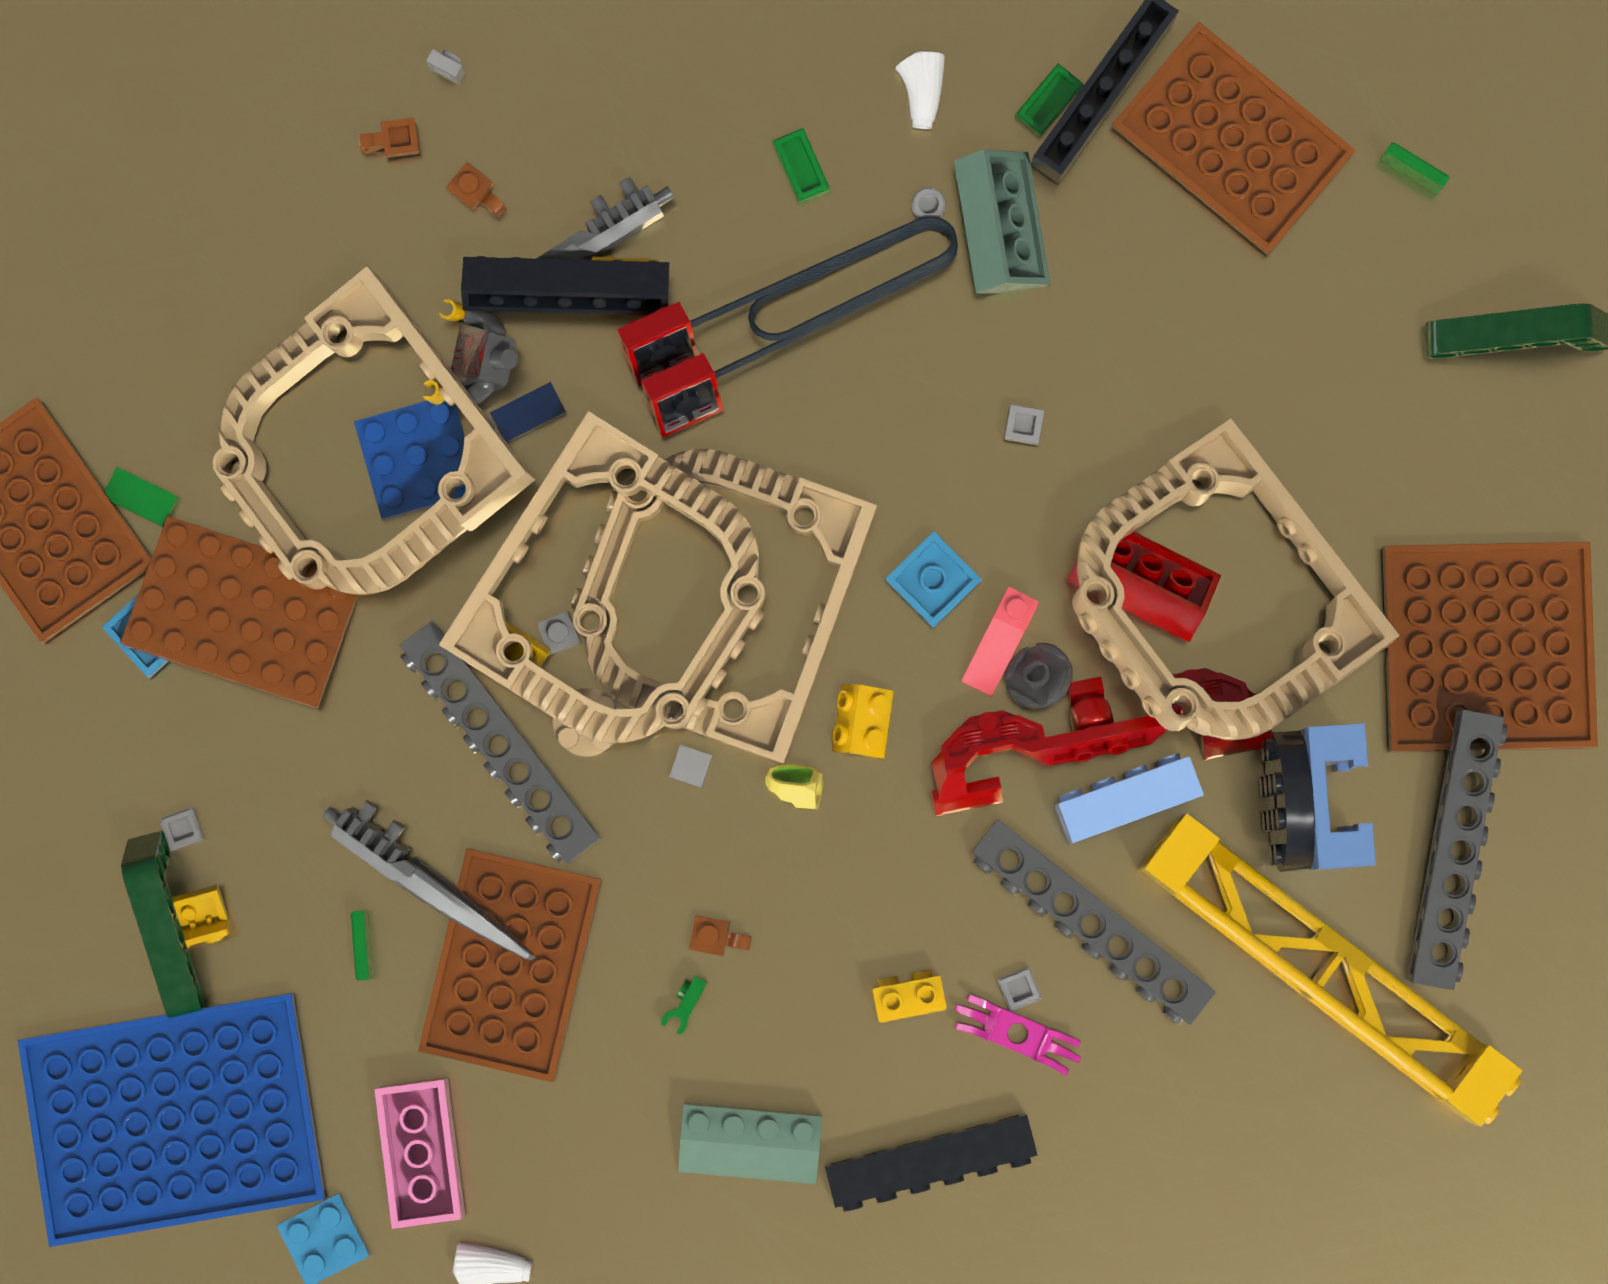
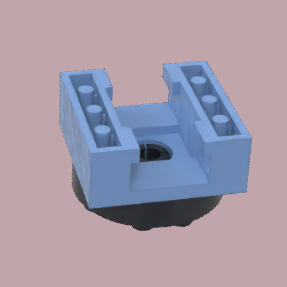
M1365 723L1314 726L1299 731L1270 732L1268 739L1261 741L1262 760L1265 761V775L1259 778L1261 797H1266L1267 811H1262V827L1264 832H1270V865H1276L1280 872L1376 866L1373 823L1337 827V832H1330L1326 766H1332L1333 773L1351 771L1352 768L1368 766Z

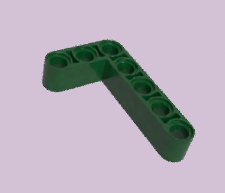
M1583 303L1426 322L1428 358H1448L1564 344L1585 352L1607 350L1608 313L1591 304Z
M161 830L127 840L121 862V871L165 1013L171 1019L202 1011L204 1009V1002L166 881L170 851L165 834Z

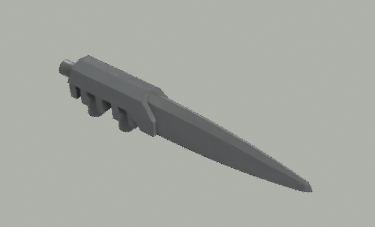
M628 177L619 183L627 199L622 202L620 201L610 209L602 195L595 197L590 203L598 216L586 222L585 225L589 232H577L536 259L592 260V257L600 256L664 217L660 206L675 197L668 186L654 195L648 186L639 191L631 177Z
M366 800L360 811L355 807L345 809L342 814L332 807L325 811L323 818L334 826L330 836L388 879L437 912L480 937L527 960L536 958L502 924L454 885L429 868L424 861L417 856L405 858L411 848L406 844L401 845L396 842L405 826L399 821L393 820L384 833V828L379 824L373 825L369 822L378 808L376 804Z

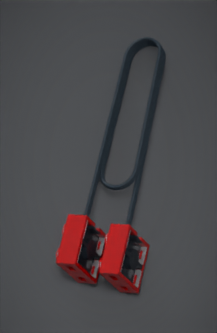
M927 216L919 218L691 321L680 302H677L670 306L661 307L656 312L639 320L630 321L625 326L617 329L627 367L637 386L643 387L651 418L661 437H666L724 410L720 394L717 390V378L789 345L949 265L956 257L958 249L954 227L948 221L939 217ZM928 230H935L946 234L951 239V245L941 255L787 331L767 333L755 324V312L768 300L913 235ZM754 301L748 316L751 329L757 336L765 340L777 342L713 371L705 354H698L696 343L693 340L692 328Z

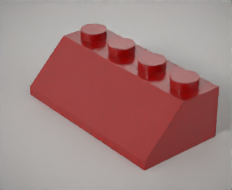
M1134 531L1117 544L1110 566L1124 587L1125 598L1122 609L1188 642L1191 641L1203 620L1221 578L1220 574ZM1077 557L1066 581L1079 588Z

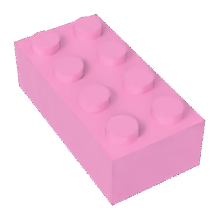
M448 1078L383 1086L374 1089L392 1229L463 1219L465 1217V1208Z

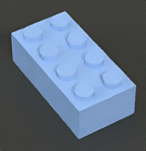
M1179 753L1156 761L1158 768L1148 771L1146 765L1123 773L1125 780L1117 783L1113 776L1092 784L1093 791L1083 795L1080 788L1059 796L1061 803L1055 805L1054 808L1067 844L1081 841L1204 796L1190 756L1181 759Z

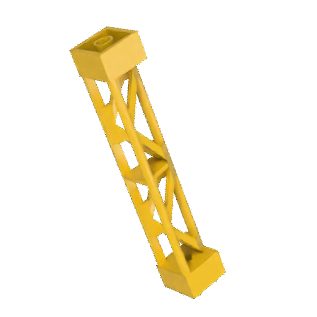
M1188 813L1178 816L1140 866L1139 871L1375 1050L1467 1123L1481 1127L1484 1122L1488 1125L1494 1120L1500 1111V1107L1497 1106L1505 1094L1509 1097L1515 1092L1521 1083V1079L1518 1077L1523 1070L1490 1045L1482 1044L1220 843L1218 836ZM1207 856H1209L1227 909L1225 912L1186 884ZM1231 871L1237 872L1314 931L1315 934L1310 939L1253 934L1232 879ZM1283 947L1332 951L1334 953L1311 980L1277 952ZM1341 962L1359 1010L1357 1014L1323 989V986ZM1366 972L1447 1033L1448 1036L1444 1040L1386 1036L1364 977ZM1415 1050L1467 1054L1447 1082H1444L1412 1057Z

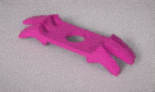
M969 994L967 1000L990 1010V1015L962 1005H957L955 1011L985 1025L984 1029L975 1025L957 1022L955 1029L974 1034L1014 1050L1066 1076L1069 1069L1045 1055L1046 1051L1078 1063L1080 1062L1081 1057L1051 1041L1052 1037L1076 1047L1080 1046L1081 1041L1060 1030L1044 1026L972 994ZM1013 1024H1023L1027 1028L1028 1037L1024 1042L1014 1043L1009 1039L1008 1029Z

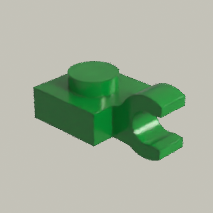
M694 976L692 982L685 979L676 996L682 1000L679 1007L666 1012L661 1019V1025L665 1026L669 1018L677 1017L681 1022L677 1034L681 1035L686 1030L688 1019L708 982L698 976Z

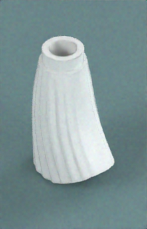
M919 50L905 58L895 68L906 85L913 128L932 129V123L935 121L943 81L945 55L942 53Z
M459 1242L456 1248L452 1273L459 1284L529 1282L532 1261L506 1251Z

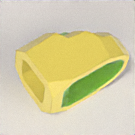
M786 764L772 767L766 773L765 784L768 790L775 793L782 801L793 803L795 808L818 809L823 789L822 772L811 766Z

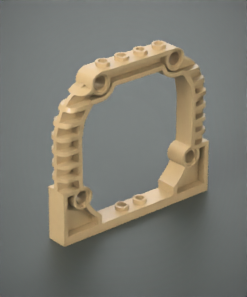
M366 266L305 316L304 319L307 323L298 330L296 329L284 342L279 343L268 355L262 357L251 369L249 368L241 379L234 384L222 409L221 431H219V441L222 448L217 451L213 458V469L222 481L219 488L231 502L236 500L242 508L238 512L249 527H256L261 534L258 537V541L270 554L274 552L280 560L277 566L289 580L294 578L297 582L315 590L328 586L343 593L356 595L386 591L407 580L414 572L421 569L430 559L438 555L467 529L472 532L535 481L529 470L382 279ZM347 330L345 340L337 343L339 333ZM404 336L422 359V362L418 364L430 380L436 378L442 385V388L438 390L441 396L450 406L456 404L475 430L464 438L463 455L458 471L450 472L440 480L438 493L441 498L438 502L382 548L363 558L342 560L331 548L313 540H306L265 486L263 480L266 474V460L254 443V438L262 415L272 403L331 354L336 353L342 357H351L359 352L365 341L397 342ZM239 459L238 469L230 473L232 462ZM465 484L466 491L464 495L459 499H455V489ZM316 562V573L313 576L308 577V567L312 563Z
M588 411L439 645L587 738L607 743H626L652 735L664 726L669 729H680L690 721L692 716L700 717L709 702L704 698L711 686L715 689L719 687L727 674V671L723 669L730 657L736 660L746 644L742 640L748 628L754 631L765 614L760 610L765 601V589L758 580L759 552L755 535L743 514L727 499ZM623 469H631L636 473L635 481L628 486H623L617 482L618 473ZM565 481L576 488L589 484L611 483L612 488L623 496H632L640 490H644L706 528L723 545L731 563V568L724 577L720 587V599L725 610L678 683H666L657 687L649 695L641 708L612 709L594 702L531 661L533 658L531 644L523 636L510 633L504 616L503 604L492 596L512 563L516 562L519 564L529 548L525 543L532 532L537 535L543 528L548 518L544 513ZM744 586H753L758 592L757 599L752 603L742 602L738 598L739 590ZM512 643H520L524 648L523 656L517 661H510L506 657V649ZM671 702L680 703L683 707V715L676 721H670L664 715L665 707Z
M1229 419L1177 454L1165 466L1103 507L1086 527L1079 544L1077 577L1080 587L1072 599V607L1078 615V621L1083 630L1088 634H1092L1100 644L1099 648L1102 655L1108 661L1113 662L1119 669L1124 684L1129 689H1134L1141 698L1142 706L1146 713L1153 718L1155 717L1160 725L1170 731H1179L1187 727L1200 735H1209L1224 740H1240L1259 736L1276 727L1321 693L1330 689L1387 648L1400 636L1232 419ZM1192 480L1202 483L1204 489L1197 488ZM1253 491L1277 522V527L1281 534L1292 541L1298 549V554L1302 561L1313 568L1335 598L1326 606L1324 627L1319 629L1304 644L1302 651L1305 661L1257 695L1240 702L1212 701L1205 690L1196 682L1187 678H1174L1121 608L1125 598L1124 587L1110 566L1116 546L1124 537L1178 501L1182 500L1190 506H1200L1213 493L1243 498ZM1087 593L1095 594L1100 604L1091 602L1087 597ZM1319 643L1325 644L1329 648L1330 654L1324 653L1320 649ZM1172 704L1179 705L1184 711V716L1176 714L1172 709Z
M694 449L674 454L664 460L703 485L720 488L786 513L790 529L802 536L812 534L820 545L827 563L839 567L827 604L820 603L813 622L818 623L819 626L815 637L808 635L802 654L807 656L794 694L780 689L767 697L749 702L743 694L729 692L721 696L718 702L707 699L709 702L700 717L692 716L690 721L682 727L704 735L707 738L784 765L877 505L723 451ZM636 474L626 478L622 485L628 486L635 481ZM612 492L606 511L611 512L607 525L600 524L594 543L599 544L595 557H588L582 575L587 576L583 589H576L571 602V607L575 608L573 625L579 635L585 638V650L591 671L601 687L612 698L630 709L641 708L649 695L657 687L664 685V683L647 678L628 667L613 647L619 625L617 611L610 603L639 523L654 518L660 513L665 504L648 492L646 498L639 502L631 500L629 496ZM803 508L810 510L814 515L813 521L805 526L798 524L794 519L795 513ZM592 612L599 615L600 624L596 629L590 631L584 629L581 622L584 615ZM735 700L743 705V714L739 718L730 719L724 714V707L729 701ZM677 702L667 704L664 709L665 718L670 721L680 719L683 715L682 705Z

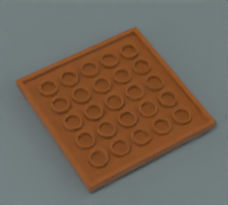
M1590 542L1383 546L1385 617L1400 635L1386 648L1389 752L1449 751L1457 709L1504 717L1503 724L1507 725V736L1503 745L1499 744L1498 750L1598 747ZM1481 738L1474 739L1470 744V750H1485L1484 741Z

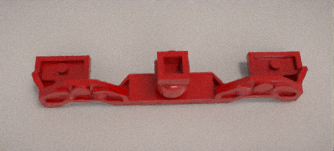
M1207 668L1189 669L1182 673L1173 674L1174 678H1187L1196 682L1205 690L1212 701L1240 702L1256 695L1247 688L1246 682ZM1101 676L1071 682L1068 689V701L1071 709L1070 723L1072 732L1045 737L1043 725L1004 710L984 712L981 715L969 717L941 745V752L931 762L937 786L936 790L931 791L935 816L1003 802L999 777L966 783L964 771L978 756L1013 749L1049 766L1070 761L1085 762L1091 760L1094 756L1108 753L1119 755L1128 749L1151 745L1167 729L1160 725L1155 717L1153 718L1147 713L1144 717L1114 723L1111 706L1108 700L1104 698V686ZM1172 704V709L1176 714L1181 715L1184 713L1179 705ZM1272 729L1259 736L1240 740H1224L1209 735H1201L1203 759L1208 760L1260 749L1261 741L1268 739Z

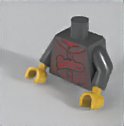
M444 299L443 302L451 304L453 310L448 316L439 313V316L453 322L460 319L464 320V323H460L451 370L475 402L479 404L492 394L494 390L504 388L508 384L510 370L518 362V356L515 352L516 341L505 336L506 329L495 315L484 311H464L461 303L451 299ZM428 380L424 383L426 387L436 389L432 396H422L424 399L434 405H439L445 401L438 391L442 388L440 384L433 380Z

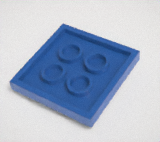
M424 401L354 421L383 521L432 507L440 500L441 497L438 493L440 480L444 475L458 471L463 455L465 433L456 404L450 406L444 401L439 405H434L429 401ZM465 484L455 489V499H459L464 495L466 491Z

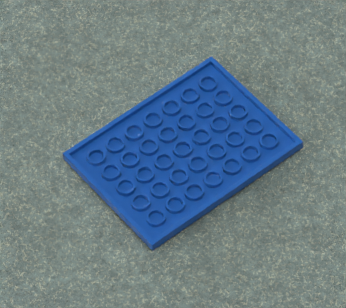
M293 993L208 1007L202 1011L171 1019L167 1015L18 1040L49 1247L326 1199Z

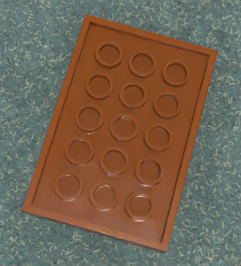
M1200 22L1188 33L1111 126L1266 255H1269L1356 151Z
M36 397L0 422V585L36 637L44 644L146 572L151 557L40 399Z
M167 516L120 644L124 647L318 710L358 595L343 593L328 586L315 590L297 582L294 578L289 580L278 568L277 564L280 560L274 552L270 554L264 547ZM312 563L308 567V577H311L316 573V564Z
M466 848L457 889L502 924L536 958L527 960L449 919L418 1051L554 1082L601 879Z

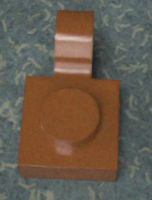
M414 118L380 122L382 132L358 135L361 153L374 152L384 148L386 158L419 154Z
M469 162L463 165L446 186L447 191L472 211L481 204L498 218L506 209V206L503 205L504 202L489 192L494 187V183Z
M695 915L689 950L724 956L725 946L749 950L752 937L728 932L730 922Z

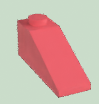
M1011 587L1007 588L961 682L992 697L1039 601Z

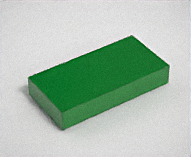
M1057 63L1016 112L1014 117L1041 138L1082 89L1084 83Z
M804 128L772 140L799 204L830 191L828 182Z
M1391 142L1380 159L1436 194L1441 192L1450 179L1446 173L1394 142Z
M116 467L104 491L112 503L161 527L164 526L167 516H171L179 500L178 496L119 467Z
M368 910L352 911L351 927L355 979L357 981L373 979Z

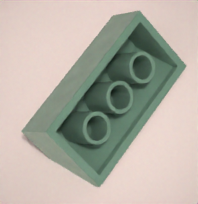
M983 149L954 160L976 293H1005L1050 285L1029 152Z
M684 1102L678 1172L816 1184L822 1114Z

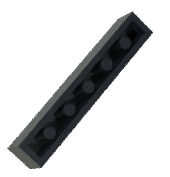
M1145 0L1036 151L1031 162L1032 166L1059 184L1172 26L1178 15V9L1165 0Z
M485 256L463 257L461 281L462 309L464 311L650 315L661 307L669 306L670 262L532 259L520 257L495 258Z
M1026 1113L825 1164V1170L835 1208L842 1206L843 1212L864 1207L862 1202L864 1200L876 1198L877 1203L896 1199V1192L910 1189L911 1194L928 1191L931 1189L930 1183L943 1180L944 1186L964 1181L963 1175L977 1171L978 1177L997 1173V1166L1010 1163L1011 1168L1025 1166L1032 1163L1030 1157L1038 1156L1028 1116Z

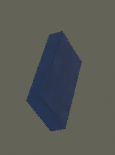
M551 382L490 412L500 434L507 443L567 414Z

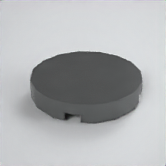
M1044 642L1037 643V646L1030 649L1028 647L1023 648L1010 660L1005 671L1006 688L1010 696L1022 707L1030 709L1047 708L1058 702L1067 693L1072 682L1073 667L1067 655L1056 645Z

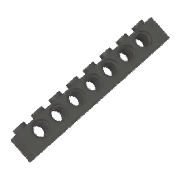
M433 620L400 644V647L405 652L400 656L412 672L418 669L425 680L421 685L432 699L439 696L446 705L441 711L453 726H456L458 723L467 733L462 738L474 754L479 750L488 760L483 766L496 781L501 777L508 789L504 793L516 808L522 805L530 816L525 820L535 834L539 835L543 832L551 842L546 848L558 863L563 859L567 864L572 863L599 842L601 837L469 665L439 645L445 634ZM434 654H441L445 661L444 667L438 672H430L427 668V661ZM454 681H461L465 685V694L460 699L453 700L448 695V687ZM475 708H482L486 712V721L479 727L471 726L468 720L469 713ZM496 735H503L507 740V748L501 754H493L489 748L490 740ZM523 762L528 767V775L522 781H514L510 776V769L513 764ZM538 789H544L549 795V802L542 809H536L531 804V795ZM560 816L566 817L570 822V830L564 836H556L551 828L553 820Z
M1462 709L1456 710L1407 980L1412 983L1454 990L1455 982L1460 983L1462 979L1463 963L1459 962L1461 950L1467 948L1470 930L1466 928L1467 917L1473 914L1476 904V895L1472 894L1474 880L1479 881L1482 872V861L1478 860L1480 846L1485 847L1487 843L1488 827L1484 826L1486 814L1492 812L1495 794L1491 792L1492 781L1499 776L1501 759L1497 758L1499 744L1503 745L1507 736V725L1503 724L1504 717ZM1476 738H1481L1485 743V751L1479 757H1474L1470 752V744ZM1475 772L1478 775L1479 784L1476 789L1468 791L1464 787V778L1468 773ZM1464 806H1469L1473 812L1472 820L1466 825H1461L1457 819L1458 811ZM1463 840L1467 848L1466 853L1463 857L1455 859L1451 854V847L1456 841ZM1457 874L1460 878V886L1455 892L1448 893L1445 889V881L1450 875ZM1451 908L1454 913V920L1450 925L1442 927L1438 920L1439 914L1444 909ZM1438 943H1445L1448 947L1446 957L1442 960H1435L1432 955L1434 946Z
M997 819L971 851L976 856L973 861L974 864L987 874L994 870L1003 878L1000 884L1015 896L1019 892L1023 893L1030 899L1027 905L1041 917H1044L1046 913L1058 921L1054 925L1056 929L1069 939L1076 935L1084 942L1081 948L1097 961L1101 956L1112 964L1108 970L1124 982L1129 977L1138 984L1139 987L1136 992L1151 1004L1155 999L1167 1007L1163 1013L1176 1024L1180 1025L1184 1021L1191 1025L1216 993L1215 990L1000 820ZM1005 850H1012L1018 855L1019 862L1013 870H1007L1000 864V855ZM1034 871L1042 873L1046 880L1044 888L1038 892L1031 890L1027 885V878ZM1060 893H1067L1073 901L1072 908L1066 913L1059 912L1054 906L1055 897ZM1089 914L1095 915L1100 922L1098 931L1092 935L1085 933L1081 926L1083 918ZM1115 936L1123 937L1127 943L1126 951L1120 956L1113 955L1109 950V942ZM1147 957L1153 962L1154 971L1150 976L1143 978L1137 973L1136 964L1141 958ZM1170 979L1177 980L1181 985V992L1174 999L1167 998L1163 991L1164 984Z

